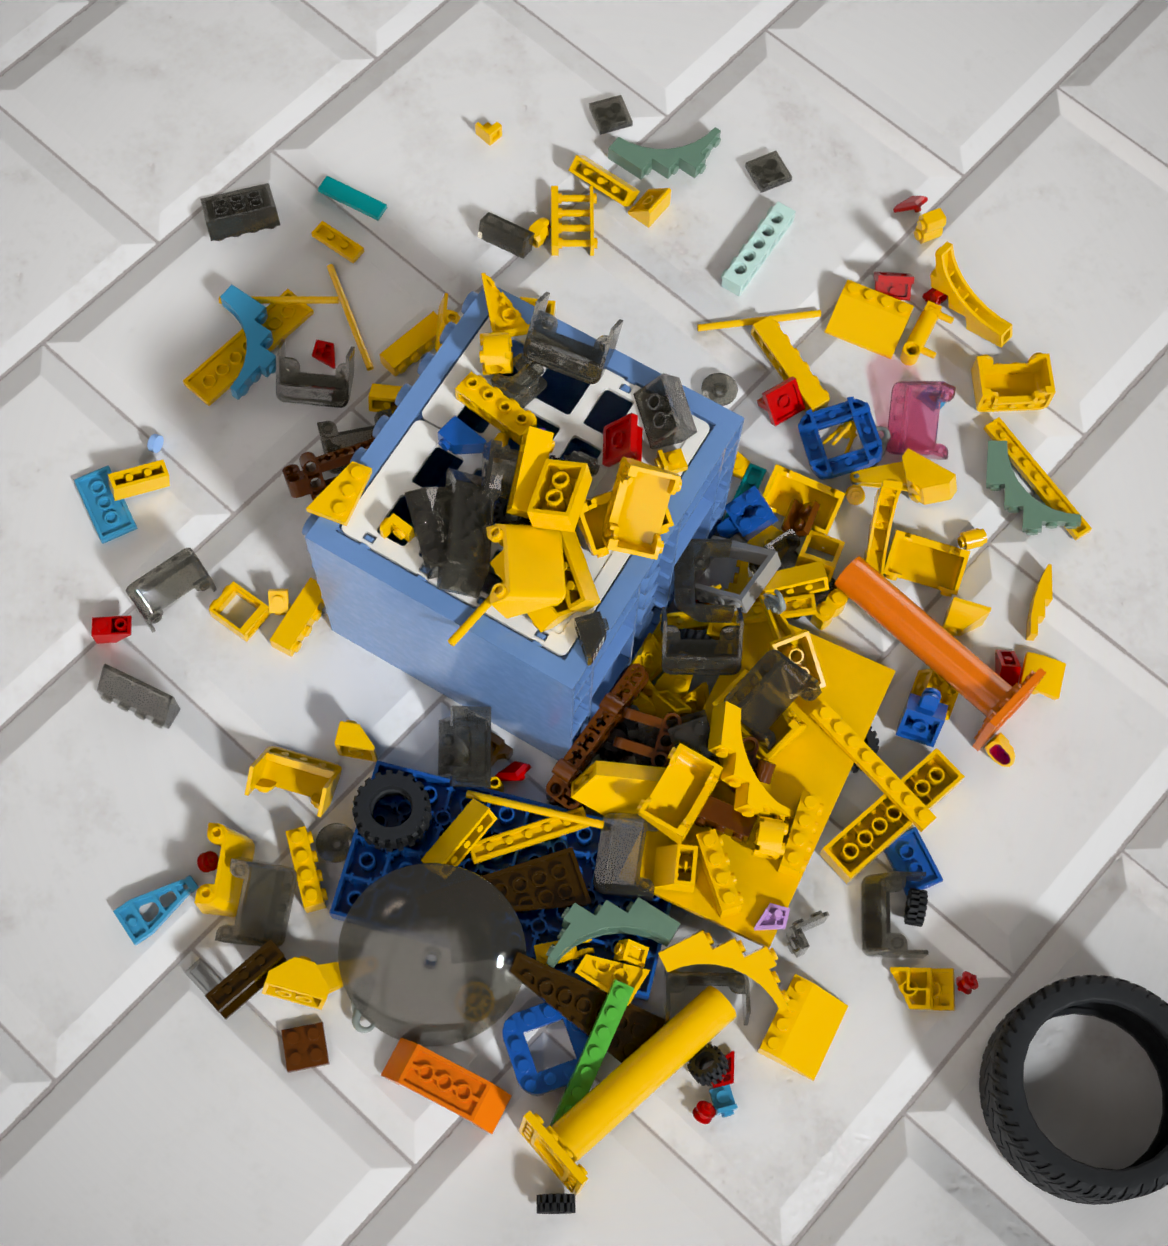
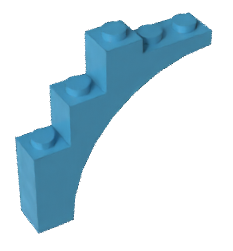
M231 285L220 296L223 307L232 313L241 324L247 339L244 365L239 376L230 387L232 396L239 400L248 393L253 383L259 381L261 374L268 378L271 373H275L279 363L277 356L267 350L273 343V336L270 330L262 326L268 317L266 307L234 285Z

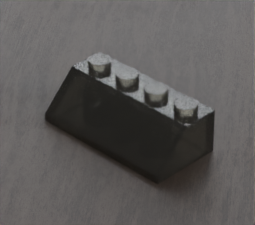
M104 664L97 688L103 701L109 704L114 702L118 704L117 707L125 712L130 710L135 713L136 717L142 720L147 718L158 728H170L181 710L173 696Z

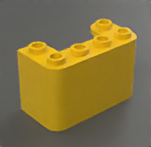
M1034 353L1027 363L1014 362L1011 364H993V358L986 354L976 357L971 368L977 411L1041 410L1049 406L1056 393L1049 353Z

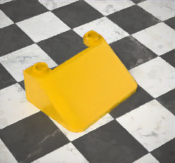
M495 524L486 527L487 537L504 548L505 583L495 584L490 593V604L505 618H511L559 604L564 600L566 585L562 533L560 530L516 524Z

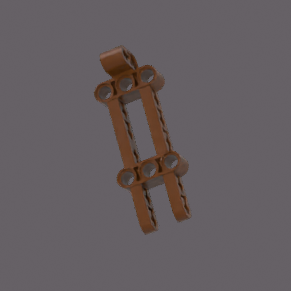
M371 434V439L318 457L312 452L303 453L299 458L302 471H300L299 466L296 464L288 465L282 470L290 495L293 498H299L310 494L312 500H314L336 478L324 480L322 473L350 464L354 453L360 447L368 449L375 438Z
M632 664L627 669L614 689L608 692L599 705L600 708L564 758H561L553 767L552 773L554 775L547 783L546 791L549 796L564 807L573 810L582 806V803L575 800V805L570 804V801L564 796L567 794L571 797V783L586 770L619 722L624 721L625 718L622 717L624 707L630 708L648 684L650 676L642 665ZM602 721L606 723L605 726L601 725ZM590 738L594 739L593 743L589 741ZM581 754L583 757L579 759L577 756ZM555 784H560L561 791L558 794L552 793V787Z
M624 707L622 717L659 728L654 747L619 736H615L613 746L650 757L651 764L654 767L666 768L670 762L668 755L675 746L678 734L709 743L710 733L681 724V718L675 712H667L661 718ZM669 716L677 718V723L673 727H669L666 724ZM664 735L671 737V743L668 746H663L660 743V739ZM743 736V744L749 739L754 742V747L751 750H745L755 775L760 782L771 784L776 764L757 758L758 741L752 736ZM657 755L665 756L664 764L656 765L654 762ZM727 783L728 788L732 792L736 793V789H734Z

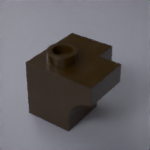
M489 729L475 750V757L491 768L497 760L506 759L509 761L513 755V748L505 744L504 739Z

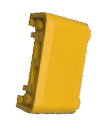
M623 457L618 468L601 529V540L606 548L657 560L658 554H661L664 548V541H661V536L659 535L670 496L675 495L676 491L679 492L681 489V476L656 466Z
M777 464L763 493V497L773 512L785 517L793 499H797L802 504L816 500L820 504V508L812 529L828 535L846 496L844 492Z
M612 490L586 499L577 522L591 555H596L597 558L609 554V549L606 548L601 540V529ZM668 506L659 535L669 532V527L674 526Z
M895 529L884 567L885 578L894 581L897 578H902L941 590V595L952 597V594L957 595L971 551Z
M744 670L712 703L716 706L727 701L741 708V730L745 735L756 738L759 743L757 755L763 760L772 759L807 727L804 721L758 675L749 670Z
M680 743L677 748L673 747L670 751L668 767L650 797L646 800L642 798L637 810H639V816L674 842L681 845L715 788L723 767Z
M209 822L207 837L210 842L221 847L215 884L201 885L197 889L194 903L203 914L237 917L245 909L255 844L248 836L225 825Z

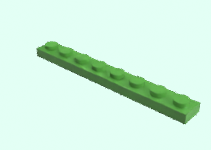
M616 979L613 980L550 1126L589 1093L633 993V986Z

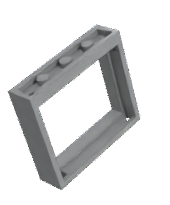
M713 535L682 576L678 585L682 595L687 598L747 613L779 569L781 562L777 551ZM717 554L761 565L740 595L696 583Z

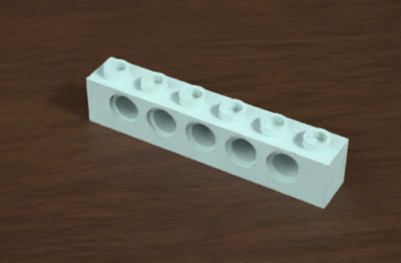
M777 202L774 207L771 206L769 208L767 217L761 219L757 231L751 233L748 239L749 242L742 245L738 257L735 256L730 263V268L725 269L722 273L721 286L737 296L742 294L794 222L796 211L780 202Z

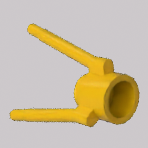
M851 420L843 425H839L822 444L825 445L839 433L832 442V445H835L842 437L845 439L850 438L844 454L849 453L852 443L857 436L854 421Z

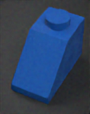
M456 416L450 419L437 432L440 447L445 451L449 450L454 455L485 453L487 450V441Z

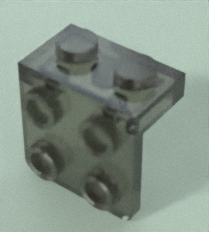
M818 911L810 915L811 918L806 921L799 919L792 923L793 926L789 928L790 930L786 935L789 941L787 946L790 952L795 954L796 958L804 955L810 947L803 932L823 924L829 917L828 911L824 913Z

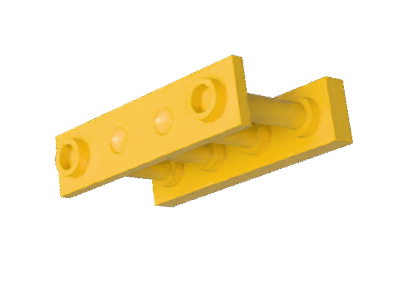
M551 186V256H559V249H562V247H590V256H594V249H597L598 241L597 238H594V204H597V193H593V186H590L589 195H562V193H558V186ZM562 202H589L590 210H562V208H558V204H562ZM562 217H590V225H562V223H558V219H562ZM562 232H590V240H562V238H559V234H562Z

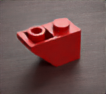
M131 615L92 617L91 636L97 644L117 643L132 635Z

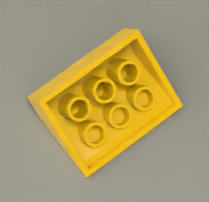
M847 279L825 333L891 359L910 319L914 306Z
M794 974L786 990L790 999L787 1002L789 1008L780 1011L779 1008L777 1009L757 1052L814 1081L848 1005L811 981Z

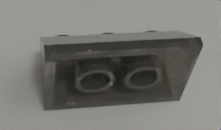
M663 373L633 394L651 449L682 443L697 433L679 377Z

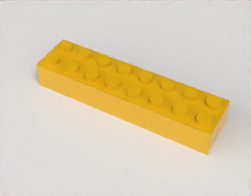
M936 748L901 780L930 810L960 784L965 776ZM884 794L824 846L819 855L847 884L914 824Z

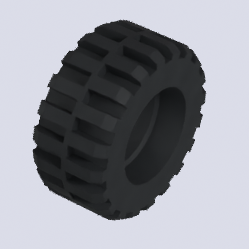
M386 770L385 775H381L378 772L375 774L374 779L371 780L369 777L365 780L366 785L358 788V795L354 796L352 814L361 837H364L369 845L373 844L379 850L385 848L386 852H393V849L397 848L398 851H403L405 846L409 845L411 848L415 845L417 839L421 840L424 837L423 833L428 831L429 821L432 818L431 804L427 790L424 789L420 781L415 780L413 775L409 774L406 776L404 771L399 770L397 774H394L392 770ZM398 795L410 802L411 815L403 824L396 827H385L378 824L374 819L373 810L375 805L386 796Z

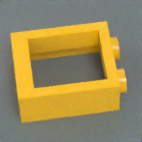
M810 530L795 566L822 560L828 582H830L845 542ZM811 547L833 555L834 559L830 562L806 553L807 548Z
M234 581L223 589L220 597L213 600L208 609L211 617L246 642L271 615L269 613V606ZM236 595L257 609L241 628L220 614Z

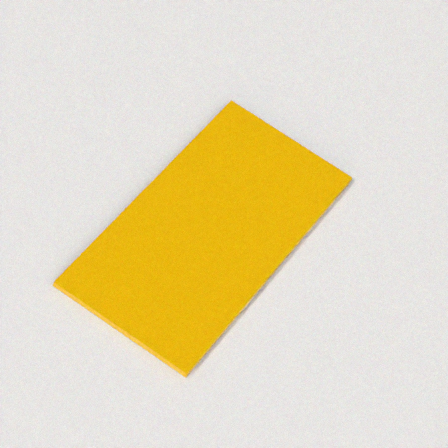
M775 620L781 638L785 637L778 621ZM768 621L748 623L744 625L748 626L745 643L742 647L745 650L742 661L738 660L736 667L729 664L724 665L693 728L710 733L712 710L714 707L712 703L744 670L752 671L758 675L807 725L805 730L772 759L766 760L776 764L771 784L760 783L779 804L795 812L802 791L822 796L821 804H824L821 816H816L815 822L819 823L816 833H811L810 841H813L810 853L806 852L804 857L805 860H808V865L854 764L851 758L809 714L825 700L864 741L896 671L809 633L826 686L789 700L786 698L775 677L769 659V643L775 640ZM790 624L795 633L802 630ZM688 737L685 746L722 766L723 758L717 757L716 754L708 751V743ZM749 739L745 741L744 748L745 750H751L754 747V743ZM719 779L710 796L734 805L735 793L728 788L726 782ZM793 819L785 822L789 824L787 835H784L783 837V843L785 844L789 836ZM646 822L619 879L758 945H768L770 948L778 930L755 931L754 927L770 903L788 908L804 872L800 871L798 878L779 873L778 869L783 855L777 860L752 856L751 853L754 850H751L754 827L747 843H738L728 835H721L724 846L721 847L724 854L727 853L729 856L730 865L728 867L730 873L734 872L737 880L735 887L737 892H741L744 903L740 912L720 918L699 854L697 855L693 893L652 888L656 848L678 843L667 837L649 822ZM756 822L754 827H759L760 823ZM693 823L682 844L696 846L694 842L696 834L712 829L706 826L700 827Z

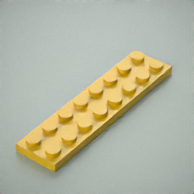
M287 289L280 296L296 295L292 291ZM307 304L268 305L266 307L268 317L262 326L271 331L273 343L267 350L271 352L314 314L313 309ZM243 328L183 380V384L208 406L222 396L240 374L247 352V339Z

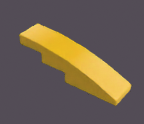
M1048 564L1043 571L1032 596L1026 627V640L1034 641L1038 635V624H1041L1045 618V606L1048 607L1053 600L1051 564Z

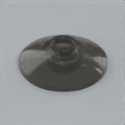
M714 373L704 379L701 392L704 397L721 406H725L734 401L737 396L738 387L731 376L724 373Z
M341 823L325 826L316 838L318 854L324 860L331 863L345 861L354 835L353 831ZM335 842H340L338 848L333 847Z

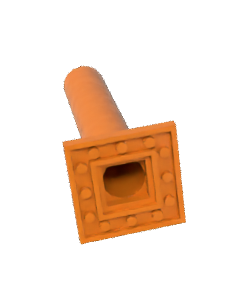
M861 556L855 558L843 570L835 582V586L986 716L982 728L974 737L976 741L972 747L977 751L1022 706L1046 674L1041 667L1036 673L1032 670L1022 684L1016 683L1012 687Z

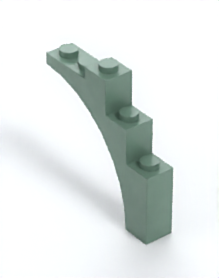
M715 127L696 142L671 149L642 147L618 137L608 148V159L640 180L645 175H649L652 169L667 179L672 174L675 175L678 169L696 178L699 173L702 174L706 169L705 162L711 150L719 145L721 130Z
M988 440L986 488H990L991 491L1005 489L1004 510H1008L1009 513L1023 511L1022 532H1026L1027 535H1037L1042 533V526L1050 529L1057 528V526H1065L1066 529H1076L1081 526L1080 514L1065 513L1052 509L1036 500L1024 489L1011 468L1007 441Z
M639 897L635 903L631 901L625 911L606 900L603 906L598 905L593 914L574 903L571 909L567 907L561 916L563 918V929L557 937L559 941L556 946L552 944L546 953L548 956L546 964L554 968L560 959L575 946L589 939L608 934L638 935L652 939L667 947L681 923Z

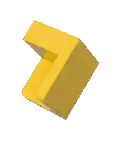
M477 122L475 124L476 135L491 146L502 137V125L498 122L493 125L489 122L484 125Z

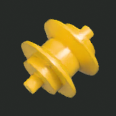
M851 485L846 490V498L850 504L859 505L865 500V492L861 486Z

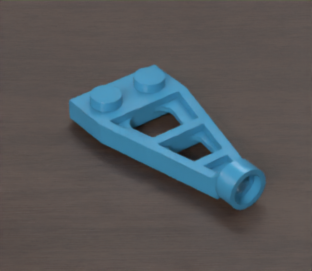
M189 875L185 879L130 899L113 912L134 945H138L154 934L181 903L199 887L192 876ZM186 884L188 889H184L183 885ZM170 891L174 892L176 900L168 907H164L159 900L160 896ZM151 902L156 903L159 908L158 914L152 921L146 922L139 912L140 907Z

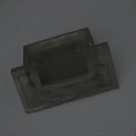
M451 706L450 717L439 720L438 776L450 779V787H491V707Z

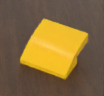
M1026 652L1019 684L1024 682L1032 670L1036 673L1041 667L1046 674L1032 694L1040 693L1053 700L1059 699L1066 663L1044 655Z

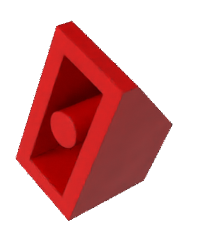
M996 649L995 672L1013 687L1019 682L1021 671L1015 651Z

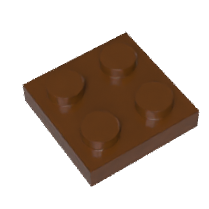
M323 1022L281 1030L288 1073L330 1065Z

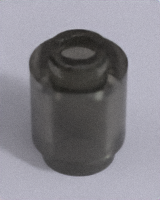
M574 450L568 459L571 462L587 463L593 477L597 475L600 469L598 459L582 451L577 452Z

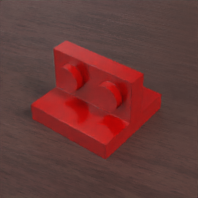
M874 272V290L898 300L910 301L914 276L910 273Z
M793 376L763 392V396L757 400L758 406L768 412L771 424L774 426L805 410L797 380Z
M630 413L604 426L602 465L611 467L621 462L623 457L642 462L643 428L638 426V415Z

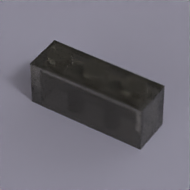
M488 212L480 220L478 238L524 259L532 250L535 233Z

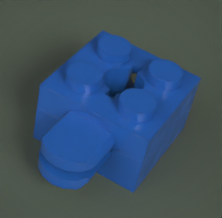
M754 485L726 504L725 510L729 517L717 525V531L726 539H730L740 532L749 541L777 522L778 518L759 489Z
M929 687L923 691L921 696L910 693L899 719L896 731L897 736L934 747L945 722L948 705L940 703L941 693L939 690Z

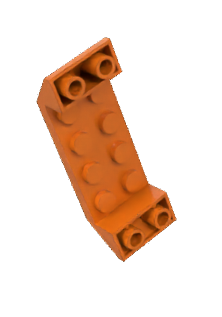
M400 1038L381 1073L382 1077L412 1090L472 1122L473 1125L490 1134H493L512 1095L492 1082L404 1038Z

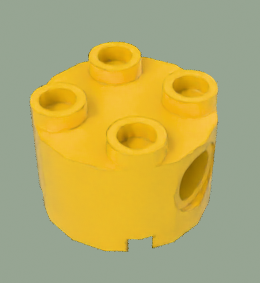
M510 332L480 333V345L483 347L479 355L483 375L512 373L513 352L511 350L512 339Z
M758 816L756 822L760 824L759 827H754L751 850L754 851H752L751 855L773 860L780 859V856L784 855L786 844L783 843V837L787 835L789 824L784 823V820Z

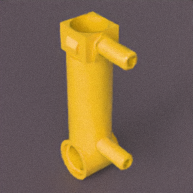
M931 301L927 302L901 351L900 360L903 364L908 366L914 365L920 353L932 359L935 358L937 353L924 346L938 319L952 324L954 321V317L942 313V306Z

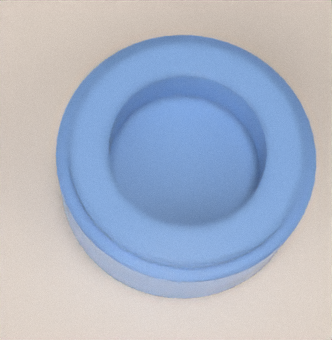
M158 434L151 435L147 443L148 450L158 453L163 446V436Z

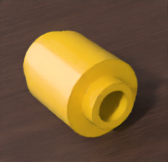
M975 528L961 532L957 538L958 545L965 550L983 546L984 543H987L985 530Z

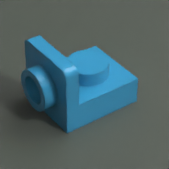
M730 1084L709 1090L712 1104L716 1110V1116L722 1115V1118L734 1115V1111L737 1110L738 1106L735 1104Z

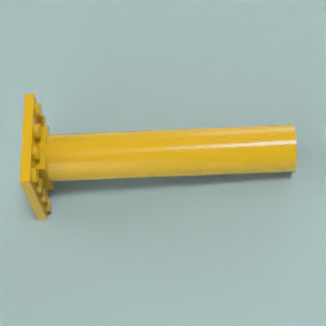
M711 985L707 986L552 1126L549 1125L545 1128L542 1125L544 1123L543 1119L537 1113L533 1114L531 1111H528L523 1116L519 1128L520 1134L569 1192L576 1196L588 1180L586 1176L588 1174L581 1164L576 1165V1162L736 1018L735 1009L718 989Z

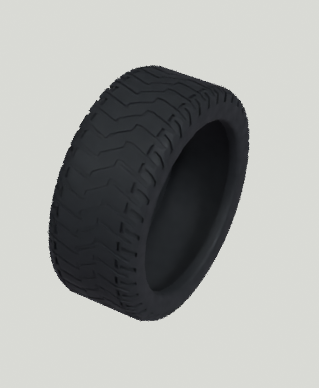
M1078 975L1065 980L1060 979L1051 985L1044 986L1007 1013L1005 1018L996 1026V1030L992 1033L988 1040V1046L985 1048L979 1073V1092L986 1126H988L996 1146L1010 1165L1028 1182L1042 1191L1048 1192L1060 1199L1082 1204H1113L1146 1196L1167 1186L1168 1003L1161 1000L1153 992L1135 983H1130L1128 980L1104 975ZM1071 1014L1095 1016L1115 1024L1130 1034L1148 1054L1157 1071L1162 1089V1117L1158 1132L1148 1150L1132 1165L1115 1170L1096 1168L1079 1162L1055 1147L1039 1129L1029 1110L1024 1091V1062L1029 1044L1039 1028L1047 1020Z

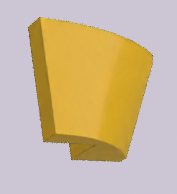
M890 967V972L893 974L909 1009L955 1011V978L953 968Z

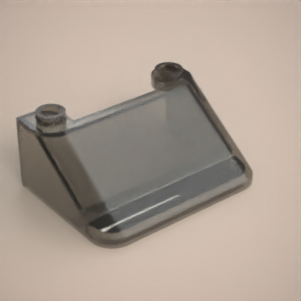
M770 650L726 696L724 702L727 701L741 708V726L756 738L764 748L770 751L776 743V736L769 729L798 696L805 701H813L822 692L816 678L780 651Z
M638 813L606 814L603 818L604 827L601 829L593 878L594 889L602 894L633 899L639 897L642 900L652 901L654 884L651 880L640 877L646 831L657 832L659 830L639 816Z
M245 857L231 858V874L244 880L235 925L226 924L219 927L216 932L215 941L262 947L271 939L277 947L283 945L287 933L297 883V872L292 867Z

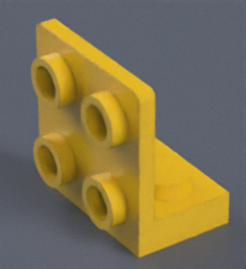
M931 668L918 670L910 693L921 696L926 688L931 687L939 690L941 693L940 703L948 705L945 720H949L958 692Z

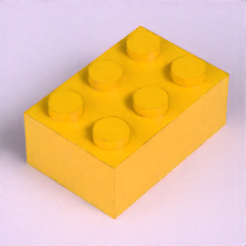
M553 459L545 460L527 509L532 527L568 532L575 531L592 482L587 463Z

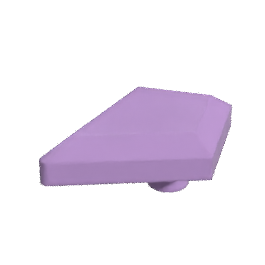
M770 903L755 925L754 930L785 929L790 908Z

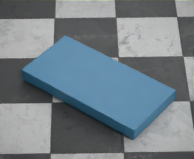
M109 465L74 480L102 544L138 529L125 500L115 501L108 481V474L112 473Z

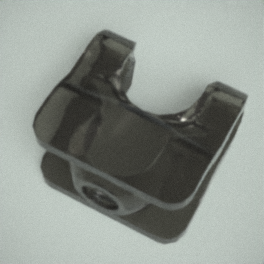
M519 353L513 358L514 366L518 371L517 374L509 377L498 373L490 380L493 387H498L503 392V395L509 399L513 398L521 408H525L547 387V381L541 377L544 373L543 366L524 354Z

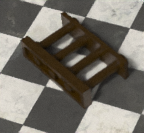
M270 939L209 991L205 997L227 1020L263 988L269 970L288 960Z

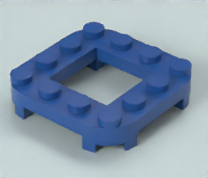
M847 397L846 402L812 412V409L806 411L798 424L799 434L810 468L821 480L833 479L862 470L881 461L883 453L882 441L867 402L854 399V397ZM853 420L863 448L828 459L818 431Z
M546 1002L511 1015L504 1022L503 1040L520 1088L530 1095L543 1096L545 1093L568 1085L588 1036ZM562 1020L576 1059L537 1072L524 1033Z

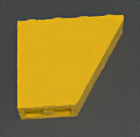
M596 760L571 783V798L612 821L634 825L642 818L638 815L639 810H637L642 798L646 800L650 797L666 768Z

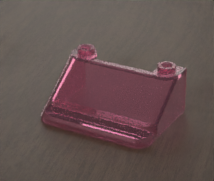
M899 381L895 383L891 392L887 428L891 438L887 443L886 450L890 454L903 455L909 448L925 458L948 460V448L943 444H936L940 404L941 402H950L954 398L956 387L944 381Z

